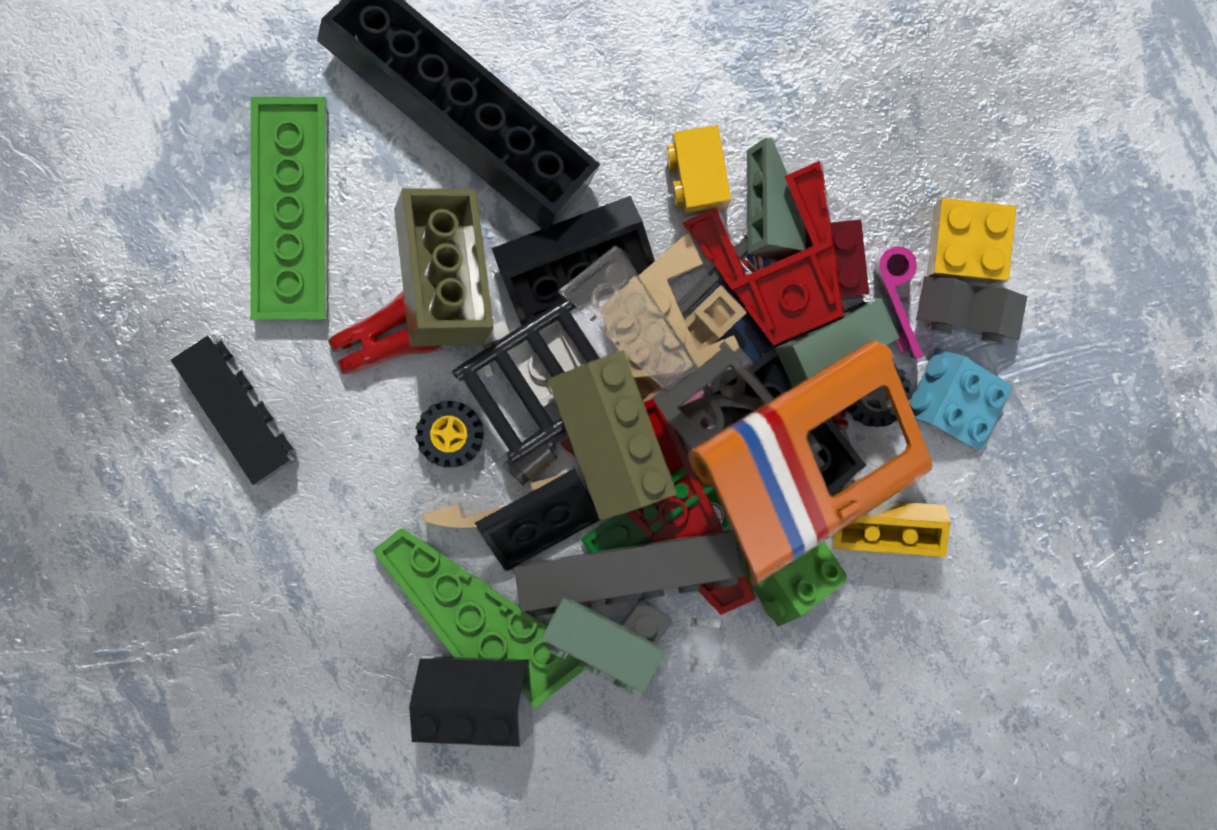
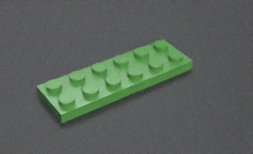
M251 97V320H327L326 97Z

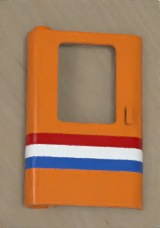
M875 340L867 342L689 452V461L695 474L705 484L714 486L752 573V578L749 579L752 586L758 585L932 470L931 457L893 364V354L887 345ZM884 386L905 438L906 449L834 497H830L808 445L806 435L812 428L876 388Z

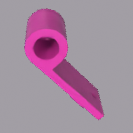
M905 247L886 248L878 254L874 266L900 330L898 333L899 339L896 340L901 355H904L905 350H908L911 358L919 359L923 357L895 289L896 286L907 282L913 277L917 268L916 258Z

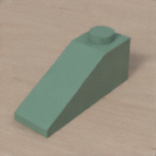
M765 138L747 149L748 255L783 260L806 249L808 234L784 177L788 174L771 138Z

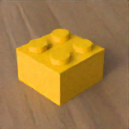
M719 125L673 132L671 143L666 144L667 150H665L668 171H675L677 181H673L672 187L675 209L682 208L683 217L702 214L715 207L719 208L720 211L727 210L732 199Z
M948 198L938 200L934 204L927 276L999 285L1009 281L1017 206Z

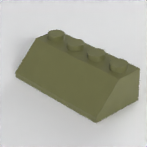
M624 350L547 379L599 521L647 506L677 494Z

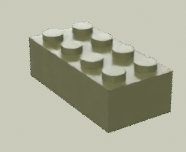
M402 188L394 208L409 346L484 345L494 324L476 189Z

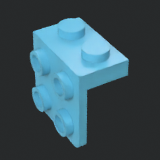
M936 348L909 404L916 421L938 428L967 446L981 450L1011 392V385L965 356Z

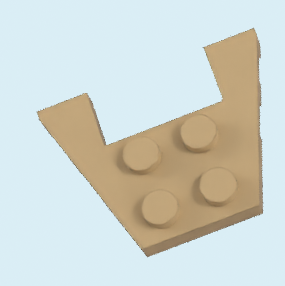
M690 233L679 239L600 309L618 352L622 350L625 352L634 379L690 374L720 351L719 345L724 341L733 351L739 348L733 335L701 350H697L669 286V280L703 266Z

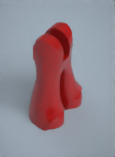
M403 291L375 313L340 330L328 339L332 352L351 348L358 343H361L363 347L362 350L353 352L337 361L342 375L359 372L398 357L443 350V347L409 346L408 328L377 341L378 336L407 322Z

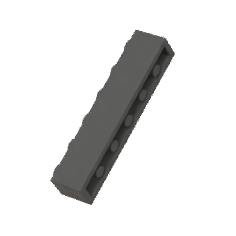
M733 529L522 563L513 567L521 612L533 610L534 616L555 613V607L559 605L564 595L589 608L592 607L591 601L605 599L606 605L627 602V595L638 593L642 594V599H651L664 596V589L678 587L679 593L701 590V584L715 582L716 588L739 584L738 578L743 577L747 573L744 554Z

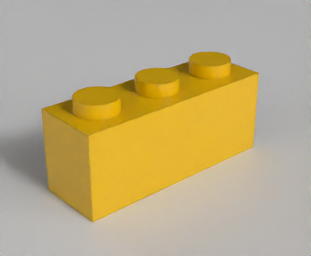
M885 501L831 536L833 549L946 557L951 524L946 505Z

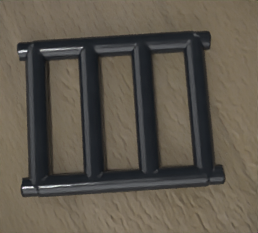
M567 298L546 309L452 370L453 376L459 382L462 380L465 382L509 451L506 454L511 464L527 457L566 430L561 417L554 421L551 420L508 352L527 340L550 377L564 373L565 371L539 333L558 320L586 364L600 359L570 313L573 308ZM494 360L540 429L522 442L476 373Z

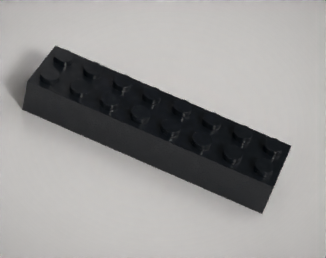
M341 0L321 19L317 41L545 232L591 183L600 166L599 162L405 0Z

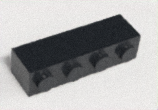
M207 335L172 358L171 362L252 485H260L296 461L292 454L296 448L284 431L279 434L271 421L275 419V416L266 402L263 400L258 402L251 392L255 386L243 369L238 372L233 365L231 359L235 356L224 339L218 341L216 337Z

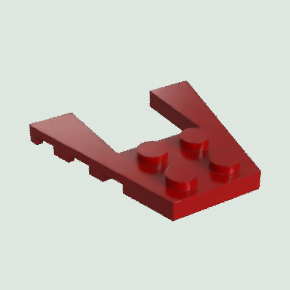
M817 161L784 176L813 246L749 275L744 270L719 208L715 207L682 222L683 226L691 233L707 258L719 270L731 290H734L745 305L746 310L773 345L783 343L845 316L824 170L821 161Z

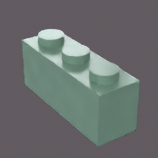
M882 298L862 301L845 310V316L801 334L775 348L792 387L794 388L869 341L875 340L888 345L899 339Z
M565 595L561 599L541 638L548 642L545 648L562 658H566L569 653L582 660L579 665L581 668L596 676H600L603 671L615 678L613 682L615 686L630 694H634L635 690L642 693L646 691L666 653L665 648Z

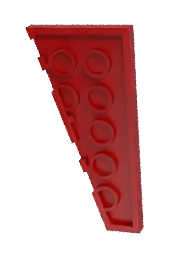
M653 398L643 402L671 479L672 474L682 467L687 472V474L673 483L674 487L683 483L688 486L689 494L683 499L673 495L649 504L655 505L659 509L658 517L654 520L645 518L643 511L646 506L626 512V515L654 542L725 531L709 496L703 490L704 487L691 467L689 453L679 432L667 421ZM569 439L560 442L575 457ZM697 494L700 501L688 509L685 502ZM681 505L684 513L671 522H666L663 517ZM660 520L665 526L655 533L652 532L649 527ZM746 575L738 578L739 584L716 588L715 582L702 583L701 590H699L701 595L720 615L756 599Z

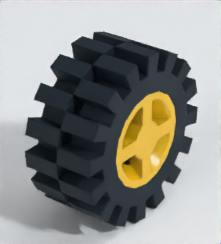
M446 400L429 406L427 411L421 414V419L416 425L417 436H415V439L419 445L418 449L429 462L437 466L452 468L465 465L476 457L475 455L482 447L484 439L482 421L473 409L461 402Z

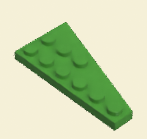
M404 527L372 550L453 657L529 659L532 710L584 671L579 666L582 660L569 653L566 658H562L545 648L548 642L541 638L548 626L528 611L521 612L519 605Z

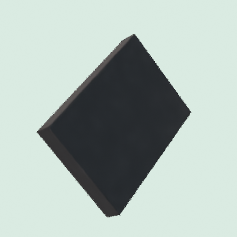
M574 468L475 522V525L506 572L598 522L599 519L589 492Z

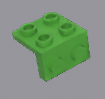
M823 541L758 585H751V587L764 605L766 614L779 627L806 614L845 583L847 575L825 541ZM745 559L747 570L745 575L750 583L749 579L752 578V573Z

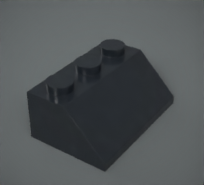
M422 656L419 660L409 704L411 742L520 747L533 732L529 659Z

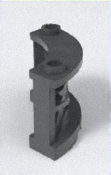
M725 341L719 345L720 351L672 390L667 392L665 389H662L653 397V400L667 421L693 449L723 431L724 415L721 407H741L756 411L774 400V397L750 370L754 364L740 347L733 351ZM729 367L733 369L738 377L737 382L733 385H727L722 377L719 383V389L722 394H713L708 384ZM747 383L760 398L742 394ZM703 389V392L705 394L704 397L697 398L695 400L687 402L695 394H697L700 390ZM712 408L717 423L715 427L706 429L702 427L700 421L705 417L711 418L707 409ZM808 431L806 439L816 464L820 469L825 465L818 455V452L823 448Z

